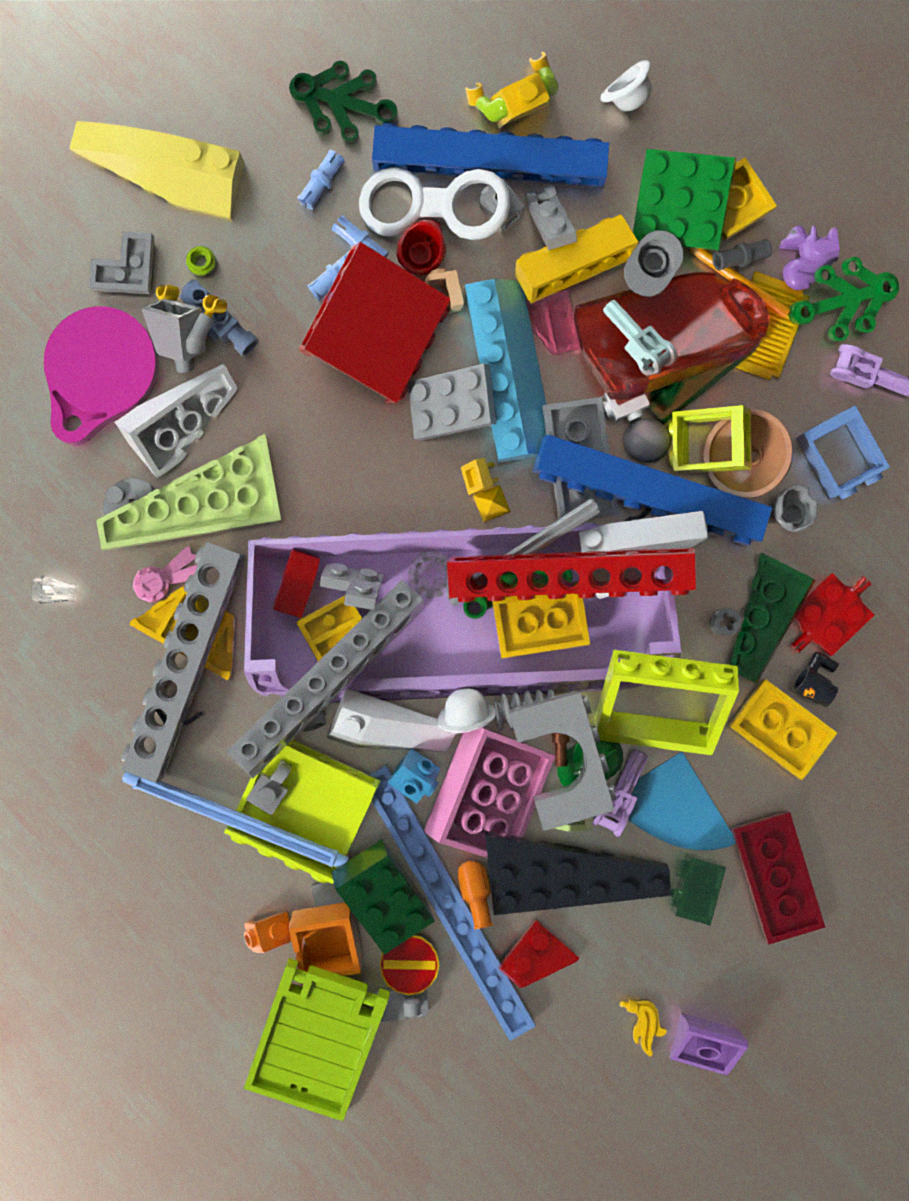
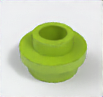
M197 246L188 252L186 264L193 274L205 276L214 270L216 258L209 248ZM206 258L205 265L198 266V259Z

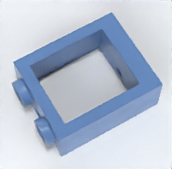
M856 405L796 438L829 499L840 496L841 500L849 497L858 492L855 486L864 481L868 486L882 479L883 475L881 472L890 468ZM846 424L870 469L838 486L814 441Z

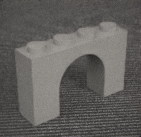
M574 690L508 710L518 743L550 733H562L578 741L583 751V767L576 780L566 787L533 796L543 831L615 811L612 802L617 801L613 784H607L604 772H608L609 769L604 754L599 755L595 743L600 742L596 725L590 726L587 714L592 713L587 695L582 696L579 690Z

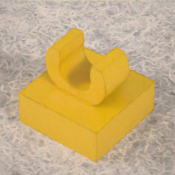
M480 458L461 467L468 495L480 493L499 481L498 477L491 478L489 469L495 466L493 462H486V458Z

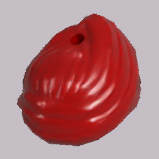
M423 220L414 223L405 230L397 244L396 256L398 263L406 271L414 275L430 274L431 271L441 265L447 251V244L443 237L441 225L433 220Z

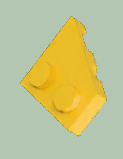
M345 595L296 621L317 661L327 654L362 619L357 607L344 605Z

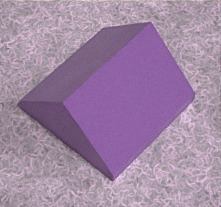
M681 1013L670 1059L728 1075L747 1050L748 1041L739 1029Z

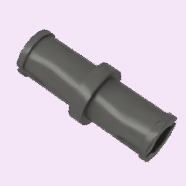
M768 239L750 244L745 242L738 243L734 248L715 252L712 258L713 265L718 271L737 265L739 267L748 266L752 261L770 257L772 255V245Z

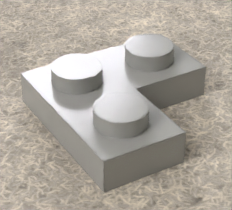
M122 232L120 260L91 259L89 288L92 291L151 294L154 250L153 234Z
M341 563L326 564L321 574L320 587L346 591L344 605L374 610L382 587L384 574L377 573L369 568L360 570L348 568Z

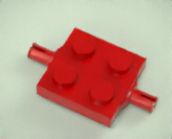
M833 573L827 576L806 597L796 614L794 621L799 625L803 634L790 644L793 649L796 648L795 651L800 654L812 642L820 646L829 656H833L875 616L862 602L860 597L872 585L871 582L867 581L863 584L867 578L862 576L852 587L843 584Z

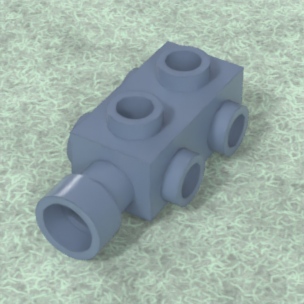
M193 279L183 287L182 294L179 297L184 304L200 307L204 314L203 299L211 294L197 280ZM227 310L223 314L214 313L212 317L214 322L207 333L212 340L216 342L220 339L225 345L232 341L234 348L242 356L248 355L257 346L259 339L251 331H246Z

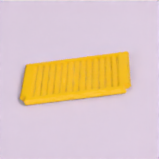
M758 271L753 273L751 282L786 307L790 308L797 301H809L810 296L802 294L804 289L794 290L788 287L785 281ZM746 293L735 325L756 345V351L735 368L769 381L772 376L779 379L799 325L792 323L789 315L783 320ZM803 307L801 309L802 316L805 312L806 307Z

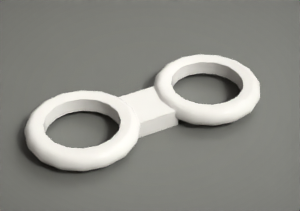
M398 167L386 168L370 177L363 186L359 198L360 215L365 225L375 234L386 237L402 235L406 229L419 220L445 221L448 228L461 238L469 240L484 239L501 228L507 220L511 207L510 192L505 182L495 173L482 169L464 172L456 177L448 188H426L422 186L419 178L409 170ZM387 182H404L412 191L413 202L410 211L403 219L396 223L386 224L379 222L372 212L374 194L380 186ZM471 184H488L497 193L498 205L495 214L488 222L481 226L471 227L463 225L455 215L457 196L464 188Z

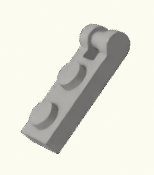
M553 185L544 187V191L535 193L530 191L525 193L528 210L548 250L577 242L576 231L559 201Z

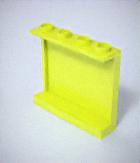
M292 740L253 779L250 778L236 811L333 850L336 849L339 851L338 853L347 856L381 781ZM283 759L292 765L290 773L282 783L288 787V791L274 813L270 815L247 801L246 798L261 774L264 772L271 777ZM228 826L224 831L225 834L230 835V838L238 844H249L257 848V851L263 856L276 857L284 861V864L293 870L301 869L310 873L311 877L318 882L333 884L331 872L338 867L333 866L331 868L329 865L231 826Z

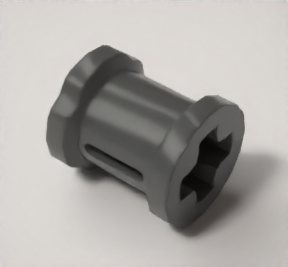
M726 608L713 612L710 616L709 624L714 633L718 635H731L738 632L742 619L737 611ZM729 617L731 622L727 624V627H721L720 621Z

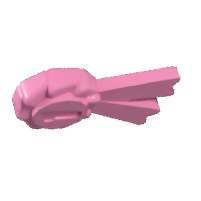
M187 546L163 569L150 566L139 570L133 581V589L138 598L149 603L158 602L166 597L170 585L186 582L190 575H194L197 565L183 569V567L194 561L196 554L191 553L190 547Z

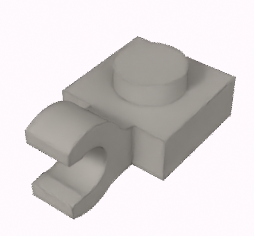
M282 759L271 777L263 772L246 800L272 815L288 791V787L282 783L290 773L292 765Z

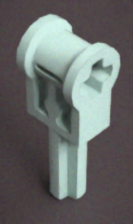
M612 300L603 309L604 313L630 340L625 346V350L635 359L643 374L648 377H655L660 373L662 367L670 366L676 361L677 352L673 344L664 340L651 325L642 330L615 300Z

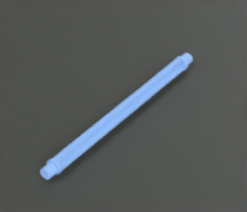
M125 772L122 782L132 785L133 789L159 797L329 865L331 868L333 866L340 867L349 859V857L338 853L339 851L336 849L333 850L165 782L158 781L155 783Z

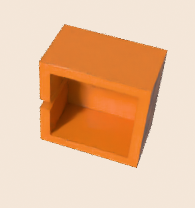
M345 902L292 912L289 932L294 953H297L295 959L299 961L298 969L308 972L310 965L342 976L361 973L363 952L356 919Z

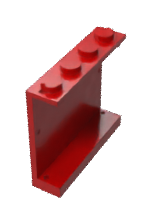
M358 242L352 245L298 351L306 356L314 355L384 396L386 398L385 402L397 403L398 400L401 401L407 394L409 389L407 383L411 375H415L422 364L420 357L424 350L432 345L436 334L433 333L438 323H442L449 312L447 305L450 298L367 245Z

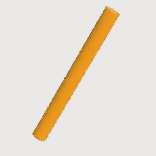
M697 248L690 249L689 252L783 320L791 311V309L732 267L720 271L716 270L712 261L713 254L710 251Z

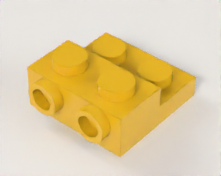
M745 157L736 162L723 231L725 241L774 211L777 207Z

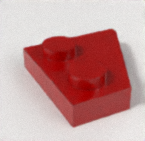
M534 920L498 966V969L519 988H524L577 962L579 957L537 920Z

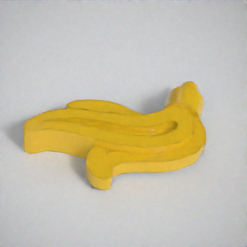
M629 999L628 1002L620 1001L621 1007H625L626 1011L636 1013L638 1016L637 1023L633 1028L634 1042L638 1044L639 1038L644 1052L648 1056H652L651 1045L654 1035L662 1037L667 1032L665 1028L660 1027L657 1008L649 1000L634 1001Z

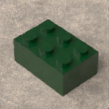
M383 839L331 872L335 890L384 955L435 922L428 902Z

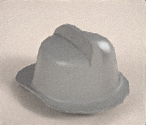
M654 231L648 233L639 242L624 267L626 283L633 292L641 296L651 297L659 294L666 288L683 261V249L680 241L667 231Z

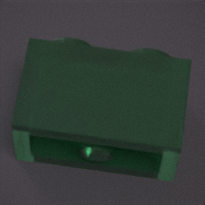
M686 853L684 860L680 859L676 870V876L679 877L676 889L672 888L671 896H669L668 905L671 906L670 910L673 914L711 926L726 867L720 862Z

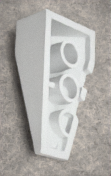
M703 511L610 523L579 532L582 552L669 548L695 549L709 540ZM630 567L624 571V575L629 580H637L640 578L641 572L635 567ZM599 568L593 572V576L598 581H606L610 578V573L606 569ZM596 593V595L601 599L608 597L609 593Z
M346 688L326 738L357 748L410 750L412 748L415 751L448 752L455 733H448L441 729L436 718Z

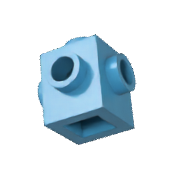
M411 748L395 767L388 784L417 804L424 795L429 797L436 789L439 782L435 779L440 768Z

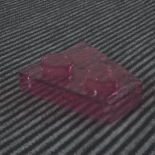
M569 290L552 294L534 303L525 301L526 307H528L532 331L540 338L551 355L557 356L582 349L573 301Z

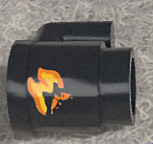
M814 652L807 667L801 671L795 680L792 690L815 704L828 707L835 699L838 687L833 685L831 680L818 673V670L822 666L834 673L839 663L821 652Z

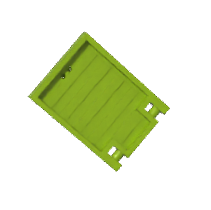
M288 958L243 1089L344 1121L386 1008L390 991L380 988L376 995L367 992L368 984L312 965H310L307 972L297 968L299 961ZM292 980H293V981H296V982H299V983H302V984H303V987L291 983ZM362 1004L371 1006V1007H373V1008H372V1010H371V1009L362 1007Z

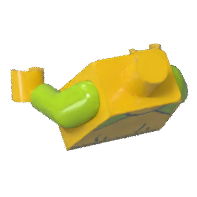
M541 52L542 57L537 60H533L532 57L529 59L534 74L500 89L490 99L484 95L482 83H476L475 89L466 87L469 105L477 106L490 121L497 122L499 129L549 106L550 97L558 91V82L551 71L546 53Z

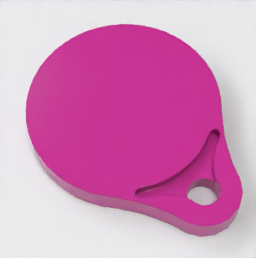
M105 306L84 308L67 316L56 326L50 335L44 352V372L50 392V423L54 435L66 444L73 446L83 445L90 441L104 427L143 404L152 393L159 374V356L148 331L128 313ZM74 417L80 418L81 425L75 431H69L67 425L70 419Z

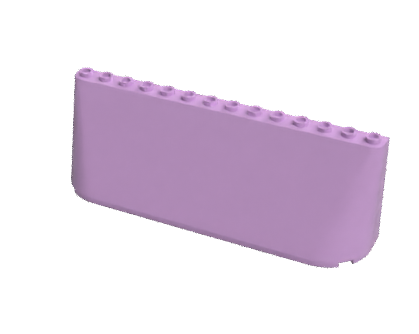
M595 523L580 525L538 553L582 552L579 532L602 525H596ZM529 525L513 529L506 527H496L490 530L468 528L464 531L440 529L435 532L423 533L418 531H408L401 534L379 532L375 535L351 533L346 536L334 537L330 535H319L311 538L291 536L287 539L263 537L258 540H248L244 673L249 685L257 693L266 697L270 694L281 695L282 698L318 662L296 623L301 618L273 610V603L282 582V574L292 549L320 558L317 574L302 618L346 594V591L320 587L321 574L326 564L341 563L348 568L359 570L369 568L377 573L384 574L376 605L401 580L424 599L423 611L330 703H340L346 688L383 701L448 698L453 692L464 688L475 689L483 696L512 695L514 692L521 695L524 694V691L535 694L536 690H541L543 694L547 693L548 689H553L554 693H565L579 690L580 692L602 691L613 650L680 658L682 651L675 597L671 594V591H658L656 596H640L639 592H627V596L624 597L608 596L599 599L596 595L593 598H583L590 645L501 659L493 607L487 609L483 617L471 619L463 611L464 602L453 606L446 595L449 592L447 561L451 557L505 555L546 527ZM667 566L659 567L660 571L655 573L660 579H668L671 576V569ZM571 569L573 575L572 582H576L579 580V575L575 570ZM534 572L532 574L533 579L542 577ZM477 602L469 605V610L472 613H478L481 609ZM357 607L362 618L370 611V609ZM621 681L618 690L635 688L646 684Z

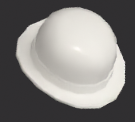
M642 60L631 66L603 91L600 97L601 101H612L620 110L626 112L633 111L642 106L651 94L652 86L647 77L651 63L648 60Z
M464 688L453 692L448 697L445 708L440 712L437 721L439 727L448 733H467L483 728L493 722L496 717V711L492 705L485 702L480 692L475 689Z

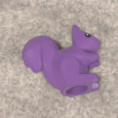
M798 225L792 228L787 238L781 241L780 249L798 250L800 257L789 261L783 269V279L788 287L794 290L809 288L816 281L814 274L817 268L825 265L831 266L834 262L838 261L840 248L837 228H832L825 237H818L815 225L811 227L808 236L805 229Z

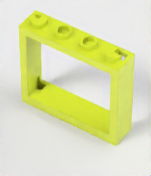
M613 650L595 714V725L600 740L713 755L739 692L738 666ZM621 681L720 694L708 724L612 711Z

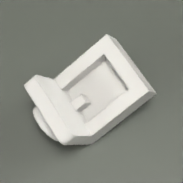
M611 390L605 392L602 397L604 415L607 419L611 418L613 424L626 419L631 423L645 416L644 411L650 405L645 394L620 405H617Z

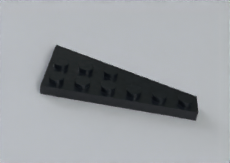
M485 830L494 916L671 896L670 869L667 863L634 857L631 859L614 857L612 853L602 852V854L588 852L585 848L546 841L539 843L531 842L513 835L510 838L495 835V832Z

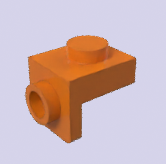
M281 911L261 920L245 923L244 939L247 946L253 952L265 953L292 942L289 932L290 920L287 911Z

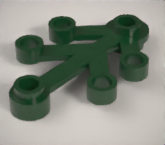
M336 61L331 68L315 76L307 73L296 74L289 84L290 94L295 101L306 104L314 120V129L321 136L328 135L331 132L332 125L329 117L323 115L316 99L328 103L341 128V136L346 144L356 143L359 139L358 128L351 123L344 108L374 117L381 126L384 123L394 124L397 121L398 111L393 101L383 99L377 104H373L349 96L361 89L370 91L376 87V74L370 69L363 70L358 77L332 90L322 86L334 79L338 82H344L349 78V67L344 61ZM339 68H343L346 71L345 73L339 75L336 73V70ZM371 77L373 81L371 83H364L363 79ZM303 86L309 87L307 92L302 93L299 91ZM385 112H388L392 115L389 119H383L381 117V115ZM326 122L328 125L326 128L320 129L318 124ZM352 130L355 132V135L349 138L345 136V133Z

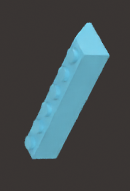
M490 279L465 284L466 300L479 364L490 365L496 425H491L498 464L537 457L542 438L546 436L542 406L546 405L525 293L518 280Z

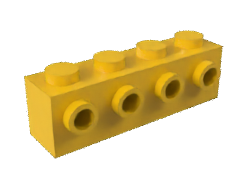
M622 214L613 218H605L597 225L586 230H577V242L548 250L546 246L535 252H527L517 259L515 277L530 303H534L627 262L637 247L638 240Z

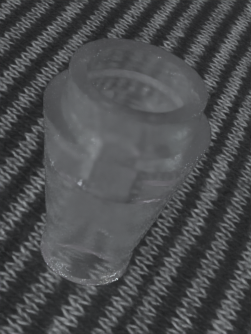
M41 575V578H33L31 586L32 601H38L39 604L76 601L77 584L67 583Z

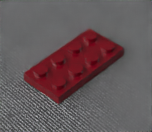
M784 811L731 827L765 942L770 945L826 928L791 813Z

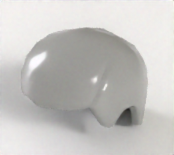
M644 418L636 420L625 430L623 436L624 449L627 454L639 462H658L668 453L671 437L669 430L660 421Z
M794 484L782 490L773 503L774 517L780 526L787 531L801 532L811 527L817 518L818 500L810 495V488L808 486Z

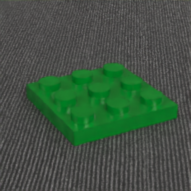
M646 149L633 234L636 239L641 241L648 233L654 231H667L680 241L682 247L720 251L736 158Z

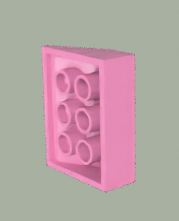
M486 727L463 733L424 832L441 844L486 858L485 830L495 832V835L510 838L513 835L523 839L536 806L533 796L541 794L555 755L524 742L518 743L516 739Z

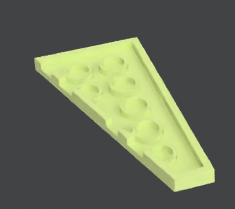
M266 433L257 437L256 440L232 450V452L173 480L172 483L148 493V495L97 519L101 550L280 522L281 516Z

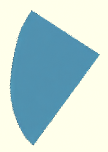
M680 752L638 779L631 794L638 799L628 821L666 843L685 849L716 850L735 844L732 832L683 752Z

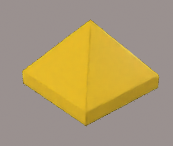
M500 485L473 495L484 523L511 512Z

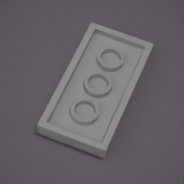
M602 397L542 406L546 435L610 454ZM557 480L556 484L553 483L558 519L589 499H594L601 510L592 518L619 514L616 498H613L612 502L595 497L596 492L585 489L584 493L567 488L568 483Z

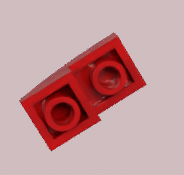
M294 549L291 550L282 574L281 585L273 603V610L302 618L320 563L319 557Z

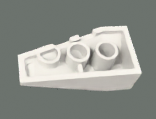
M222 364L137 406L117 420L115 424L154 476L159 478L184 459L187 455L185 452L195 438L199 439L204 433L202 429L212 417H216L238 388L226 366Z

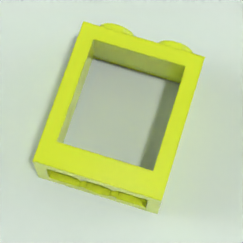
M744 405L672 412L673 420L669 422V434L673 438V450H670L669 461L673 471L683 475L752 469L750 409ZM731 419L732 461L689 464L688 423Z

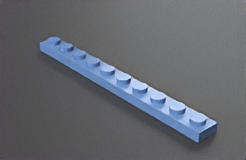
M386 764L369 775L381 781L372 799L373 804L509 1041L536 1026L535 1021L512 981L498 969L501 962L482 929L474 930V922L469 906L462 899L458 887L428 835L424 832V828L408 800L401 792L388 784L392 775L389 767Z

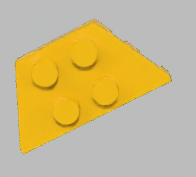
M180 587L171 593L169 597L153 605L150 610L131 620L129 625L164 644L168 632H173L177 620H174V614L179 603H184L187 592L184 591L185 587ZM201 596L196 601V608L201 613L205 612L209 607V601ZM225 610L204 667L222 678L230 680L233 668L235 615ZM190 624L186 628V637L191 641L198 637L199 631L196 625Z

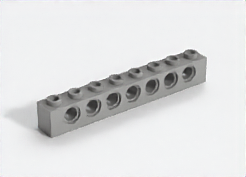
M206 542L204 547L201 546L195 557V563L198 564L194 575L188 577L185 584L186 598L184 603H179L174 614V620H177L173 632H168L163 647L166 648L163 660L159 659L153 671V676L156 677L153 687H149L143 697L142 704L146 706L142 716H138L133 724L132 733H135L132 744H127L121 758V761L124 762L123 771L155 783L163 779L243 564L244 555ZM212 568H216L220 574L219 580L215 584H209L206 579L207 572ZM201 596H205L209 601V607L203 613L199 612L196 608V601ZM190 624L196 625L199 631L198 637L193 641L189 640L185 633L186 628ZM180 652L186 654L188 658V664L184 669H180L175 663V658ZM169 680L177 685V693L174 697L168 696L165 692V685ZM158 709H162L167 715L164 725H160L155 721L154 715ZM147 737L152 738L156 743L154 753L147 752L144 747Z
M401 580L375 606L374 610H370L227 750L230 757L253 779L423 611L424 599Z

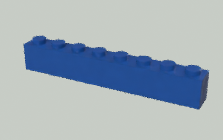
M384 123L382 126L374 125L372 164L374 171L398 167L409 170L413 174L458 177L466 171L482 169L495 173L505 181L604 188L607 178L609 142H602L598 138H588L585 141L573 140L569 136H559L556 139L544 138L540 134L515 136L511 132L487 134L485 131L478 129L460 132L450 127L432 130L422 125L405 128L393 123Z
M546 435L542 438L532 471L540 474V480L556 484V481L560 480L568 483L567 488L584 493L585 489L596 492L595 497L612 502L613 498L624 501L623 506L630 509L640 510L641 507L652 510L651 515L655 517L703 511L709 534L723 537L725 533L734 536V542L748 546L751 545V542L763 541L773 508L551 435Z

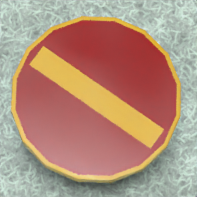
M414 935L385 955L381 954L379 964L381 976L387 986L397 993L405 995L419 994L428 989L437 978L439 969L438 954L428 940L422 936Z

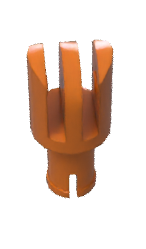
M467 861L458 869V880L462 899L470 904L474 930L493 926L487 898L492 893L486 868L478 861Z

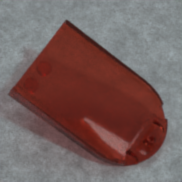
M694 272L673 277L662 292L651 297L641 296L630 289L576 305L574 322L583 359L610 400H626L731 363L752 353L764 340L769 325V313L764 301L752 288L733 278L729 282L715 278L716 273ZM612 300H615L642 330L651 325L664 340L673 344L677 352L676 361L670 366L662 367L659 373L649 376L643 374L635 359L625 350V346L630 340L604 313L603 309Z

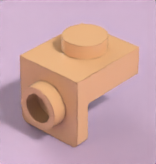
M446 268L431 271L424 282L433 288L441 287L442 293L450 298L447 305L449 309L448 315L459 313L464 302H466V291L464 285L459 284L457 271H447Z

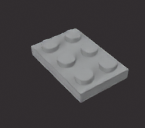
M483 363L408 382L414 440L421 441L496 425L490 365Z

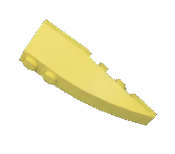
M83 121L76 122L69 148L72 152L115 172L127 181L130 180L144 190L152 194L155 193L175 206L227 219L232 218L245 168V162L238 150L152 130Z

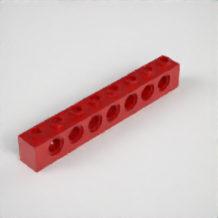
M694 548L451 557L447 561L449 598H458V602H472L476 600V597H487L488 601L505 600V596H517L518 600H532L536 598L535 595H547L548 599H563L566 597V594H578L579 598L596 597V593H609L610 597L627 596V592H639L640 596H656L658 591H671L672 595H687L689 590H696ZM661 566H667L673 573L668 579H660L655 575L656 569ZM635 567L640 570L641 576L637 580H629L625 577L624 571L627 568ZM599 568L606 569L610 573V578L606 581H598L593 576V572ZM568 569L575 570L579 575V580L568 582L564 579L563 572ZM538 570L544 571L548 575L549 580L546 583H537L533 579V572ZM513 572L516 574L518 582L516 584L506 583L503 579V573ZM473 574H484L487 577L488 584L483 586L476 584L473 580Z

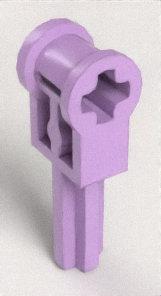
M840 345L838 350L840 356L836 367L832 368L830 372L832 377L865 389L877 384L909 397V377L880 367L883 358L865 352L863 349L853 345Z
M636 749L632 750L614 787L617 801L612 803L615 811L594 816L593 825L599 824L613 831V834L617 837L621 835L638 799L631 794L648 760L647 754ZM605 815L614 818L615 821H611L605 818Z

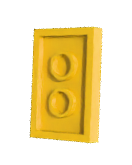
M566 594V597L563 599H548L547 595H535L536 598L532 600H518L517 596L505 597V600L492 601L501 659L590 645L583 598L578 597V594Z
M762 679L728 725L799 780L805 778L837 734L836 731L766 679Z

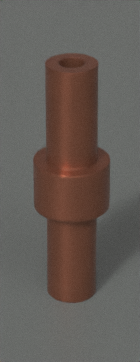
M552 733V743H555L556 767L567 766L569 735Z

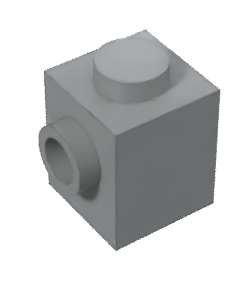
M504 179L502 180L510 192L511 207L507 220L498 230L500 233L521 219L525 211V205ZM487 185L481 192L480 208L491 219L496 212L498 198L496 191L490 185Z

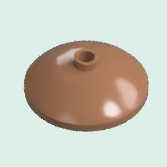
M750 409L751 453H757L756 460L752 462V469L707 473L718 489L742 498H756L774 490L787 476L793 461V443L785 425L772 414L757 409ZM731 419L720 420L709 433L704 446V463L732 461Z

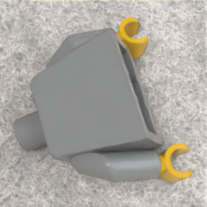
M169 284L160 285L156 289V296L159 301L142 308L147 328L158 355L174 359L178 373L190 372L194 369L192 358L204 353L206 349L205 339L214 322L212 319L214 313L223 314L227 309V301L215 295L205 296L203 299L205 312L203 314L200 307L176 302L179 297V288L177 286Z

